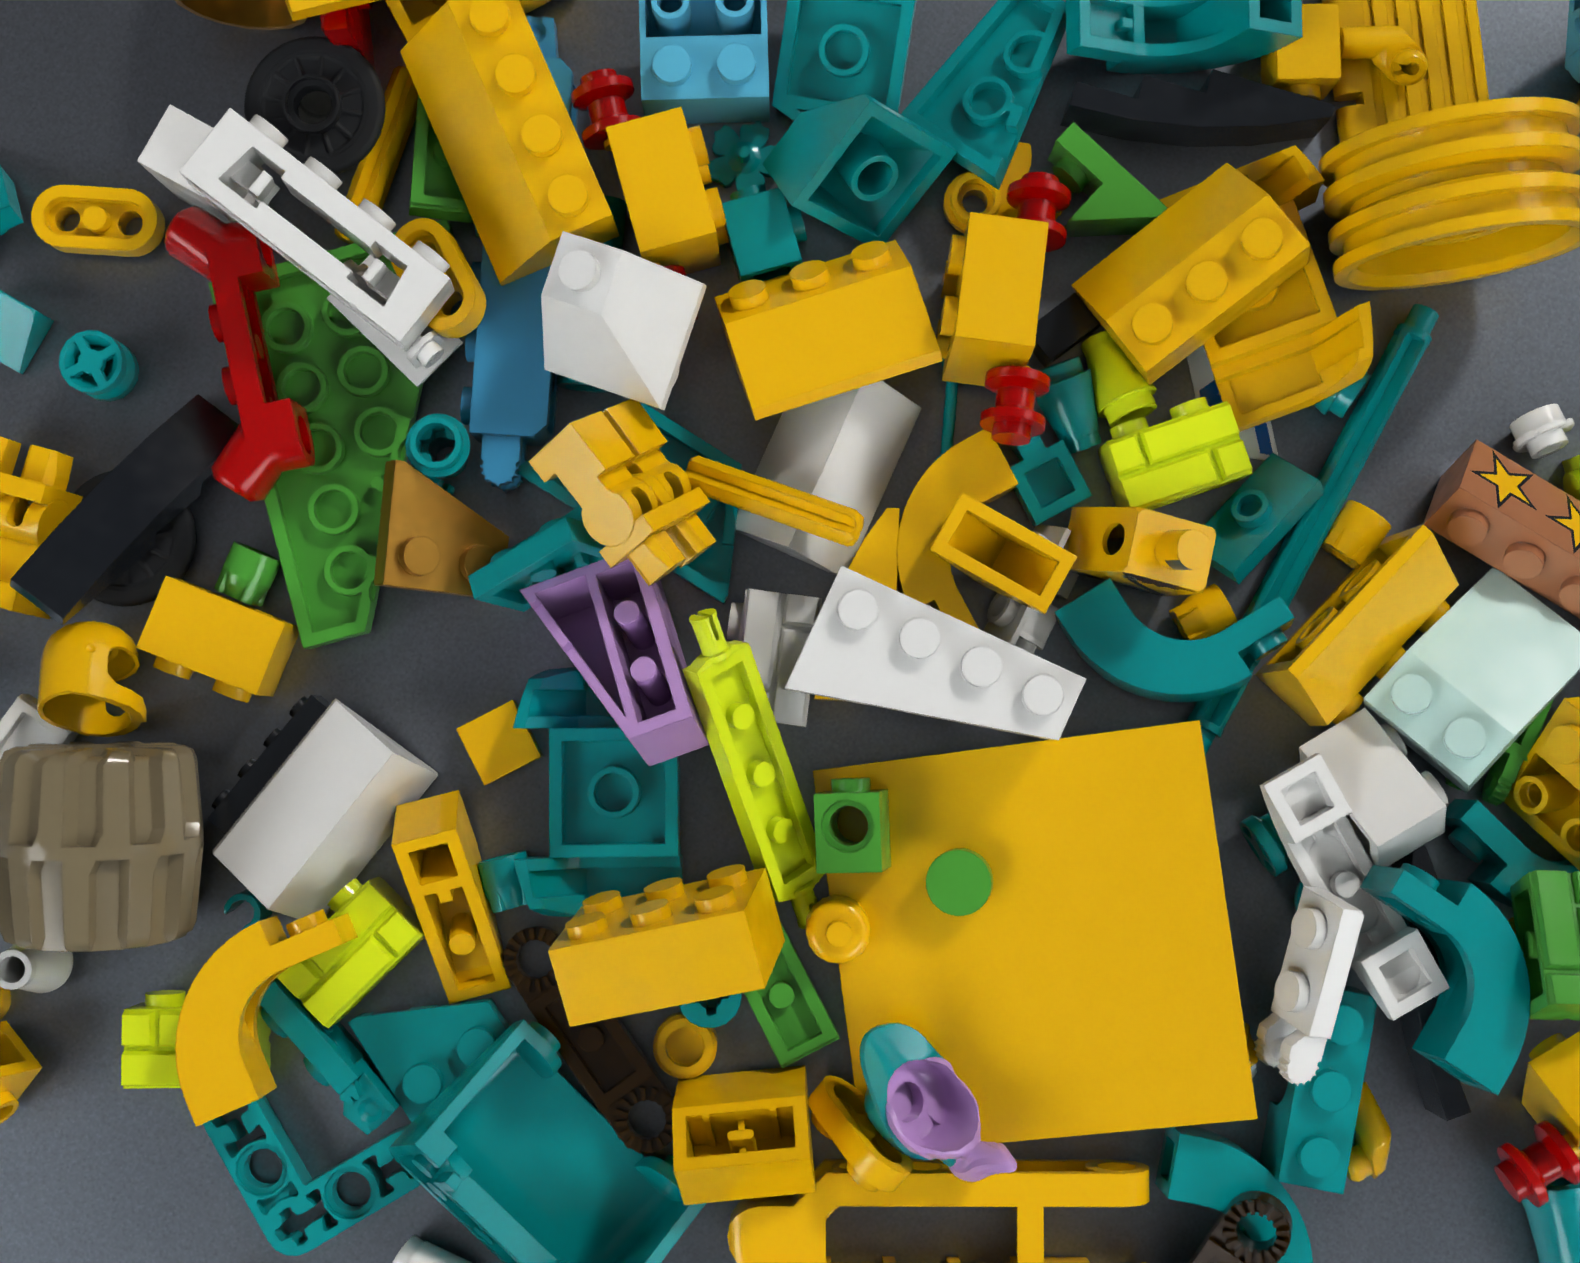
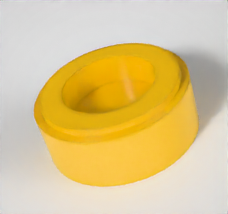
M682 1012L668 1016L658 1027L653 1040V1053L657 1064L668 1075L679 1079H691L703 1074L712 1065L718 1047L717 1034L714 1028L699 1027L689 1022Z

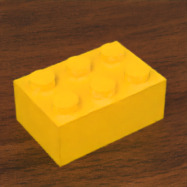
M729 865L707 874V880L683 884L681 878L673 877L659 880L646 886L644 893L621 897L619 891L611 890L592 895L583 900L580 909L565 924L564 930L548 950L569 1026L572 1027L765 989L785 942L766 867L746 871L744 865Z

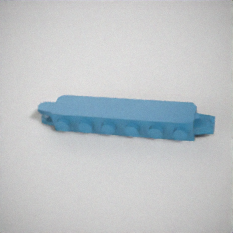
M526 15L577 132L578 110L573 107L571 93L577 87L574 84L572 70L559 58L557 27L554 18ZM475 227L476 237L480 238L478 231ZM483 245L482 262L474 261L471 268L485 293L486 310L477 328L465 337L467 362H474L472 387L464 386L462 390L460 416L462 424L469 425V433L479 443H482L481 460L483 464L480 467L483 468L481 474L485 476L487 482H492V487H497L507 493V491L516 488L520 489V484L524 483L523 477L518 474V471H521L519 469L520 465L527 461L528 446H543L555 435L558 397L557 374L544 369L541 294L551 265L501 286Z

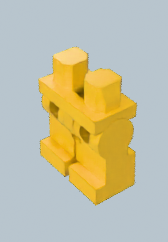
M629 399L609 407L603 412L599 411L569 423L528 462L544 483L558 477L582 508V521L588 534L598 543L606 545L599 553L610 568L629 559L648 586L668 575L676 567L682 568L691 563L716 543V540L697 515L700 510L710 503V500L700 487L692 490L686 472L679 465L666 459L660 448L668 441L640 402Z
M0 436V608L50 620L51 617L10 586V579L54 529L82 501V496L66 491L74 457L52 449L30 445L21 476H13L12 474L22 444Z

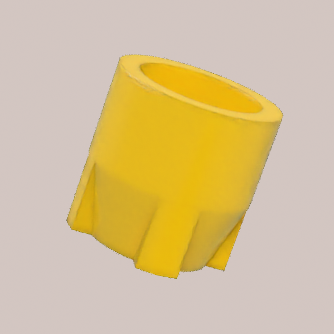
M1348 500L1336 517L1321 548L1344 562L1348 567L1357 570L1365 559L1376 551L1391 530V525L1369 507L1359 502Z
M1215 583L1207 586L1203 593L1192 594L1180 605L1169 610V614L1183 640L1207 638L1238 622L1227 598Z

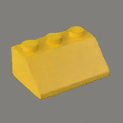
M1225 163L1076 280L1071 286L1146 382L1151 385L1307 265L1311 245L1266 191L1229 163Z
M896 240L889 242H866L854 248L851 254L826 262L821 260L806 261L792 268L788 274L766 281L746 280L734 285L728 293L714 297L731 357L755 420L943 361L912 266Z
M1422 524L1385 537L1376 551L1365 559L1357 570L1353 569L1288 638V642L1281 646L1256 672L1255 675L1309 726H1328L1331 722L1336 725L1350 717L1364 701L1363 697L1359 694L1362 688L1374 676L1381 679L1406 652L1402 645L1417 629L1421 633L1428 631L1450 609V605L1445 599L1459 584L1434 534Z

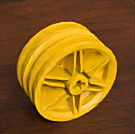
M1512 97L1469 102L1397 119L1366 130L1334 146L1321 157L1318 169L1325 179L1323 185L1328 187L1323 193L1322 198L1325 214L1339 221L1328 232L1329 249L1334 255L1339 256L1332 265L1335 284L1343 288L1369 291L1400 290L1443 285L1516 270L1555 258L1580 247V175L1574 174L1580 170V137L1577 136L1580 133L1579 107L1570 101L1550 97Z

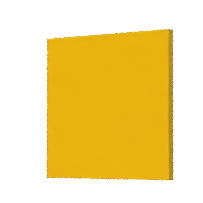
M1200 720L1064 737L1059 740H1041L813 770L815 793L832 791L831 779L868 777L870 778L871 790L888 789L891 867L883 872L826 873L829 896H847L858 902L866 912L871 928L869 943L864 952L853 961L838 964L854 1085L864 1096L868 1087L860 1063V1044L862 1038L870 1029L887 1023H901L921 1033L932 1047L945 1060L951 1063L955 1074L971 1090L979 1107L981 1141L1005 1143L1258 1119ZM846 806L839 814L838 828L846 839L860 842L867 834L868 822L861 810L856 807ZM956 848L969 849L980 854L989 864L993 874V889L989 899L979 910L965 916H954L941 911L933 904L926 889V876L933 861L944 852Z

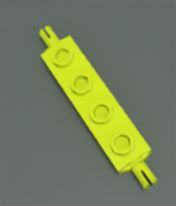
M716 609L700 610L697 612V615L693 614L689 617V622L692 624L701 653L691 665L682 669L753 867L754 869L766 867L774 900L777 902L790 900L797 918L798 927L805 929L806 917L812 906L818 902L813 889L824 875L817 874L815 832L749 643L737 640L726 642Z

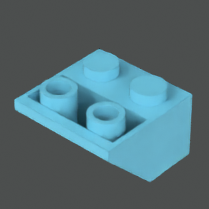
M639 0L641 102L645 116L682 106L686 124L770 122L767 0Z

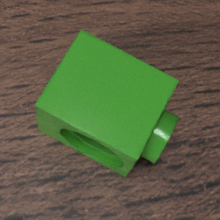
M868 777L831 779L832 791L813 794L817 874L883 872L891 867L888 789L871 790L870 778ZM846 806L856 807L866 816L868 831L865 838L860 842L846 839L839 831L838 817Z

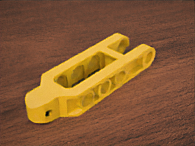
M824 1159L814 1169L816 1192L741 1200L730 1216L727 1234L729 1250L736 1263H843L831 1262V1256H826V1219L839 1206L1017 1207V1256H1010V1263H1090L1087 1257L1044 1256V1207H1135L1145 1205L1150 1201L1149 1166L1136 1161L1115 1159H1015L1017 1163L1015 1172L994 1174L980 1181L967 1182L957 1178L940 1159H911L913 1164L912 1171L894 1192L888 1193L881 1190L871 1192L858 1185L847 1171L846 1159ZM882 1256V1263H896L895 1256ZM946 1256V1263H961L959 1256Z

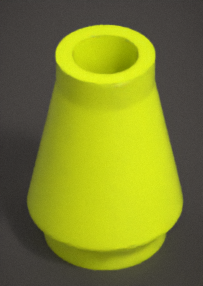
M1106 330L1089 337L1081 344L1080 347L1086 358L1087 367L1091 369L1098 417L1106 418L1111 428L1136 418L1146 417L1157 408L1153 397L1157 388L1153 383L1149 385Z

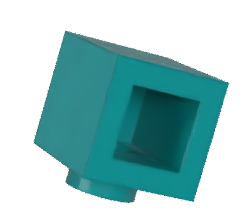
M765 185L744 187L733 192L730 195V201L722 203L727 222L725 227L729 239L728 244L739 283L754 279L766 281L790 273L792 268L802 263L798 243L807 241L802 214L799 209L791 205L787 206L785 197L779 187L767 190Z

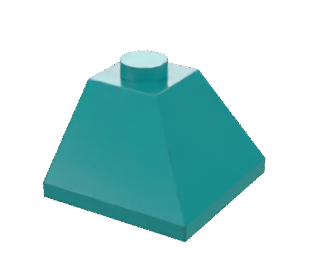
M862 94L800 113L762 165L791 206L862 243L871 241L887 242L956 155L957 151L949 143L869 95Z

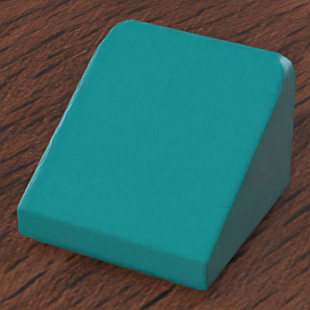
M1 290L0 362L24 374L54 320Z

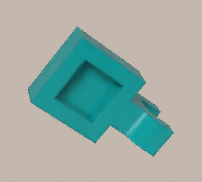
M1040 435L1031 437L1030 443L1026 445H1008L1020 461L1010 467L1019 483L1013 490L1032 526H1036L1093 496L1063 439L1047 448Z

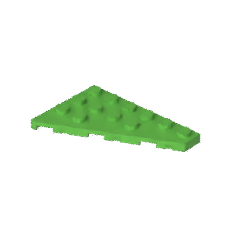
M448 220L436 221L454 236L452 226ZM355 243L327 250V252L342 263L351 259L357 265H360L369 256L366 251ZM382 255L379 260L396 274L391 261ZM287 261L276 264L280 287L256 292L278 400L291 398L306 409L313 439L315 463L314 466L282 472L266 497L265 504L302 647L310 650L371 633L380 586L374 585L385 464L386 461L391 460L407 462L408 457L405 450L406 437L416 421L423 383L417 387L326 299L330 295L328 291ZM208 282L213 304H216L212 282Z

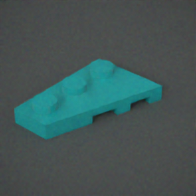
M998 0L900 115L952 145L957 151L952 160L999 190L1065 34L1066 2L1063 0Z

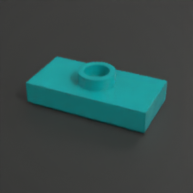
M1272 452L1205 524L1206 526L1213 527L1216 531V540L1210 566L1237 584H1240L1325 493L1320 480Z

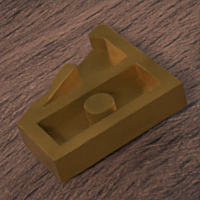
M401 460L386 461L374 585L473 597L468 576L489 564L494 554L507 549L509 536L407 462Z

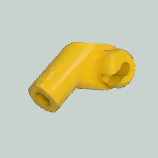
M1395 25L1340 27L1341 60L1369 58L1389 80L1398 85L1409 86L1416 84L1426 75L1428 69L1426 55L1421 47L1401 27Z
M1363 1082L1355 1127V1145L1351 1149L1347 1172L1349 1180L1354 1182L1363 1181L1370 1175L1376 1179L1386 1170L1391 1143V1129L1367 1082Z

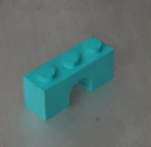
M1345 985L1331 1039H1327L1322 1060L1317 1065L1319 1069L1315 1072L1316 1076L1314 1075L1311 1081L1305 1082V1085L1300 1083L1297 1086L1294 1083L1288 1082L1282 1101L1280 1103L1270 1101L1259 1162L1275 1176L1278 1182L1344 1195L1377 1008L1376 1001L1371 994Z

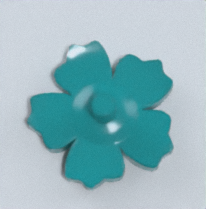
M757 121L752 125H742L740 128V138L727 125H723L720 130L714 131L715 142L712 145V153L718 158L713 159L708 164L712 181L720 183L724 188H728L736 180V190L752 185H765V178L763 176H771L762 164L775 147L773 145L766 146L770 137V129L762 126L761 122Z

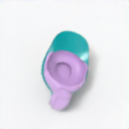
M887 1023L870 1029L864 1035L860 1044V1063L868 1087L864 1098V1109L871 1124L891 1146L900 1153L918 1160L940 1159L957 1178L967 1182H976L990 1175L1016 1171V1160L1004 1144L993 1141H981V1123L977 1100L968 1086L955 1074L951 1063L945 1060L921 1033L908 1025Z

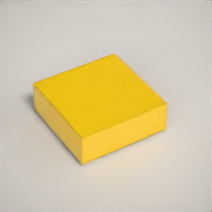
M511 700L456 728L484 786L544 757L531 729L513 728L519 708L516 700Z

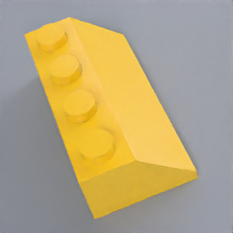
M448 0L400 50V53L501 286L550 266L562 231L599 243H604L620 236L613 214L520 1Z

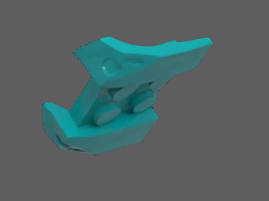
M576 667L548 669L530 677L523 692L513 728L549 729V856H530L513 860L529 909L546 916L573 918L582 906L583 900L601 892L617 890L620 892L621 897L644 893L646 886L659 880L678 877L683 882V854H681L680 756L648 766Z

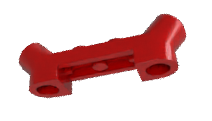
M192 206L179 211L172 219L165 232V246L171 257L212 282L216 304L209 305L208 307L209 320L215 338L219 343L224 342L229 363V366L223 367L221 370L222 383L231 405L238 406L241 423L211 468L215 480L248 501L265 500L282 472L314 466L315 451L306 409L291 398L278 400L256 292L280 287L272 248L237 221L225 223L205 209Z

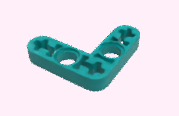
M266 1095L257 1101L247 1104L248 1110L241 1115V1121L249 1134L261 1126L265 1135L255 1138L241 1150H239L235 1142L247 1134L240 1121L236 1118L226 1122L220 1116L203 1124L204 1129L267 1241L276 1251L287 1256H299L313 1250L421 1185L403 1167L392 1172L386 1179L380 1167L394 1159L389 1151V1147L410 1124L395 1129L314 1178L311 1177ZM269 1149L279 1156L282 1162V1174L278 1181L262 1183L252 1175L250 1158L254 1151ZM375 1155L377 1158V1164L374 1161H372L369 1157ZM357 1172L367 1179L371 1192L366 1204L350 1206L340 1199L337 1192V1182L342 1174ZM386 1181L394 1188L388 1190L386 1187ZM320 1189L321 1196L318 1195L314 1190ZM322 1200L327 1211L316 1217L305 1228L307 1237L300 1230L289 1233L285 1229L284 1222L291 1216L289 1208L296 1215H300L315 1207ZM331 1216H332L334 1219H336L337 1222H335V1223L331 1222Z

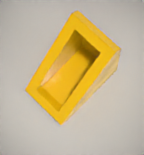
M963 492L930 548L931 552L980 585L1042 614L1047 612L1078 557Z

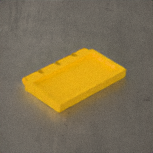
M1322 0V4L1339 3L1340 27L1384 25L1401 27L1421 47L1428 60L1426 75L1418 83L1409 86L1398 85L1389 80L1369 58L1341 60V79L1333 88L1334 101L1355 100L1356 105L1341 107L1335 111L1339 143L1371 128L1407 116L1458 104L1489 100L1476 0Z

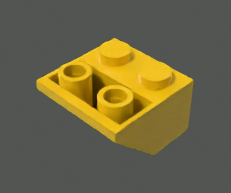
M1570 697L1562 700L1527 754L1528 761L1523 760L1516 780L1512 784V789L1504 802L1580 871V697Z
M805 1065L701 1075L691 1079L678 1078L672 1105L673 1167L684 1205L816 1192Z

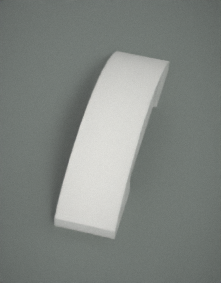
M1315 753L1259 785L1279 838L1303 886L1323 888L1363 911L1364 919L1351 967L1387 1018L1394 1021L1449 989L1450 987L1418 929L1407 927L1400 914L1360 888L1373 864L1346 815L1352 813V810L1321 754Z

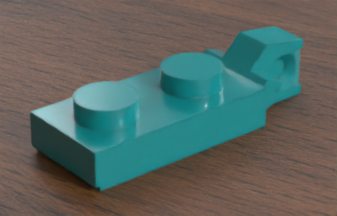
M276 978L267 989L260 1004L263 1020L274 1033L283 1038H290L304 1054L303 1062L310 1075L324 1086L328 1087L331 1085L340 1094V1100L344 1102L343 1115L368 1135L395 1112L400 1106L392 1091L371 1068L374 1063L367 1052L340 1022L329 1029L323 1026L304 1007L303 1002L296 998Z

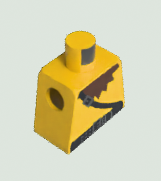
M1072 507L1068 525L1071 533L1064 545V549L1078 557L1069 572L1102 581L1110 578L1114 584L1158 596L1203 593L1207 584L1216 540V531L1213 527L1140 507ZM1108 538H1124L1119 551L1110 555L1107 549Z

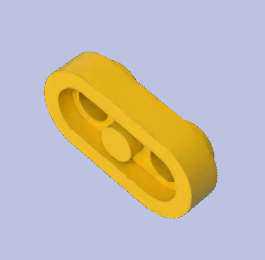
M56 185L46 189L37 197L31 211V222L36 234L53 248L65 253L140 257L152 252L160 244L165 233V219L160 208L142 192L128 188ZM79 214L80 222L78 226L72 231H65L64 224L66 219L70 215ZM134 218H142L140 231L134 235H127L126 227L129 221Z
M418 218L403 225L395 234L396 237L411 248L418 240L436 251L450 265L444 274L451 279L455 291L427 326L446 338L466 336L477 328L482 321L486 310V296L454 236L435 220ZM391 262L397 276L401 278L404 271ZM462 300L459 309L451 315L452 307Z
M832 1075L824 1077L808 1097L813 1125L822 1135L834 1142L847 1160L846 1168L849 1175L858 1185L871 1192H876L877 1190L888 1193L894 1192L913 1169L910 1156L897 1151L877 1132L865 1113V1096L858 1089L839 1077Z

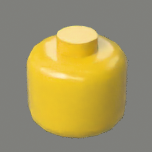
M833 895L822 898L812 906L806 917L805 932L808 944L816 956L826 962L842 964L853 961L864 952L869 943L871 928L867 914L858 902L847 896Z

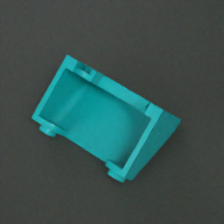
M524 1019L516 1021L509 1026L389 1147V1151L395 1160L503 1263H661L706 1205V1203L683 1204L674 1175L673 1155H667L664 1160L654 1156H644L642 1153L627 1148L621 1139L619 1140L618 1135L607 1119L557 1072L562 1066L561 1058L556 1053L561 1048L557 1038L541 1024L534 1021L528 1024Z

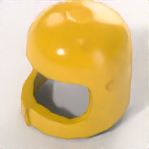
M80 621L67 624L51 634L43 649L40 664L37 711L40 717L53 726L85 736L112 737L125 735L138 729L142 722H146L147 709L143 697L131 689L116 683L135 674L140 666L139 653L134 640L119 627L97 621ZM106 702L120 707L125 713L120 716L110 715L106 710Z

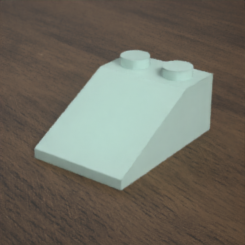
M1492 567L1402 655L1363 698L1364 708L1381 724L1387 723L1392 726L1407 746L1464 793H1467L1580 671V631L1506 574Z

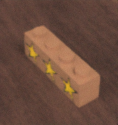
M1476 439L1440 477L1424 525L1580 619V501Z

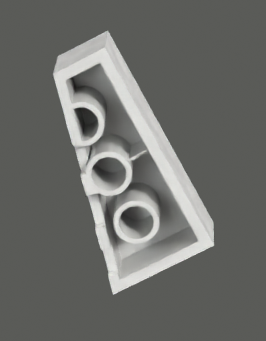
M841 565L784 690L1046 740H1059L1086 678Z

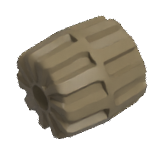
M88 741L70 742L69 745L29 744L28 746H16L4 751L0 759V933L5 942L25 949L39 951H110L168 943L186 936L187 932L193 930L197 920L204 846L198 762L193 748L172 742L142 743L139 741H118L109 744H94Z

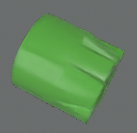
M233 541L214 589L243 603L261 607L281 565L280 559L251 546Z

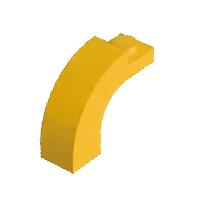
M984 429L951 447L925 471L904 506L899 519L897 541L898 592L926 605H930V607L976 628L978 626L953 579L951 565L931 552L930 548L962 492L987 505L1012 492L1019 484L998 443L992 440V433Z
M324 909L311 913L285 925L290 935L289 938L286 937L278 915L258 921L228 939L203 965L185 997L179 1016L175 1046L176 1068L180 1087L196 1127L257 1101L277 1088L258 1038L257 1018L261 1001L273 981L288 968L358 937L348 913L329 921Z

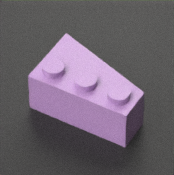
M603 559L519 590L648 766L709 745L682 671L687 665L661 580L648 586L629 559L612 568Z

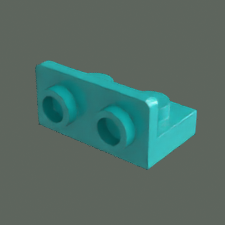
M579 506L561 518L546 522L540 527L538 532L515 546L497 552L492 556L489 564L469 575L468 579L475 600L525 612L532 607L519 590L603 560L604 558L599 551L606 545L598 543L588 534L582 521V508Z

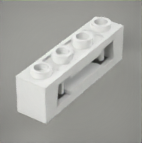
M229 108L179 170L181 175L196 191L407 352L455 291L451 279L444 274L450 265L423 242L418 240L411 248L391 233L397 224L369 200L364 198L357 206L337 190L343 182L321 162L310 156L302 164L283 149L288 143V139L267 120L255 114L248 122L233 109ZM264 163L281 176L282 181L294 197L375 258L361 277L366 281L370 289L374 292L377 291L387 299L384 307L357 287L359 281L355 278L351 269L268 206V203L280 188L275 184L272 176L259 169ZM238 187H242L260 204L255 208L234 191ZM382 255L404 271L401 278L390 271L379 260Z

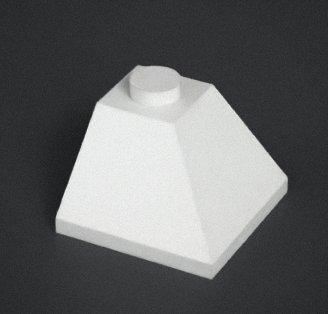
M562 231L541 294L544 369L665 411L707 286L704 283L622 249Z

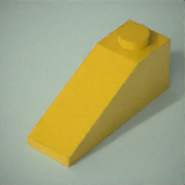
M456 790L397 805L391 846L449 1004L510 989L512 982L507 978L505 968L503 967L504 948L496 916L492 912L490 903L485 896L477 863L482 861L478 844L460 791Z

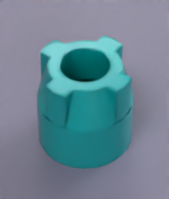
M526 850L493 857L477 863L483 890L493 913L527 905L513 861L514 859L528 857Z

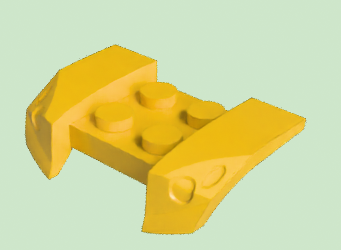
M1294 145L1237 168L1239 172L1272 197L1309 242L1298 211L1316 202L1319 189L1325 179L1305 154ZM1197 185L1159 200L1168 209ZM1311 246L1307 265L1203 344L1222 402L1227 401L1231 405L1239 431L1312 406L1362 379L1371 365L1373 359V327L1370 301L1359 304L1337 317Z

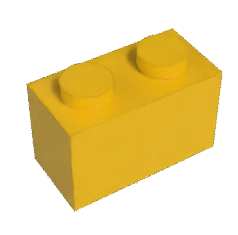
M165 576L136 648L156 655L153 667L187 680H190L193 671L216 679L212 687L213 691L229 698L249 703L252 694L274 696L298 638L299 631L294 623L190 582Z

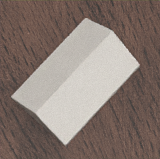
M879 381L782 413L755 475L857 510L864 517V525L858 541L853 546L841 545L740 508L737 513L736 532L835 576L841 565L849 568L861 546L922 408L884 381Z
M335 698L213 849V855L268 910L296 919L324 909L327 915L331 910L327 906L329 901L345 885L357 878L393 833L396 806L419 800L437 778L438 773Z

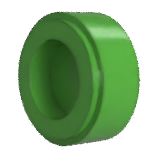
M964 848L951 849L937 857L929 867L926 876L927 893L933 904L947 914L954 916L972 914L986 903L992 893V870L980 854Z

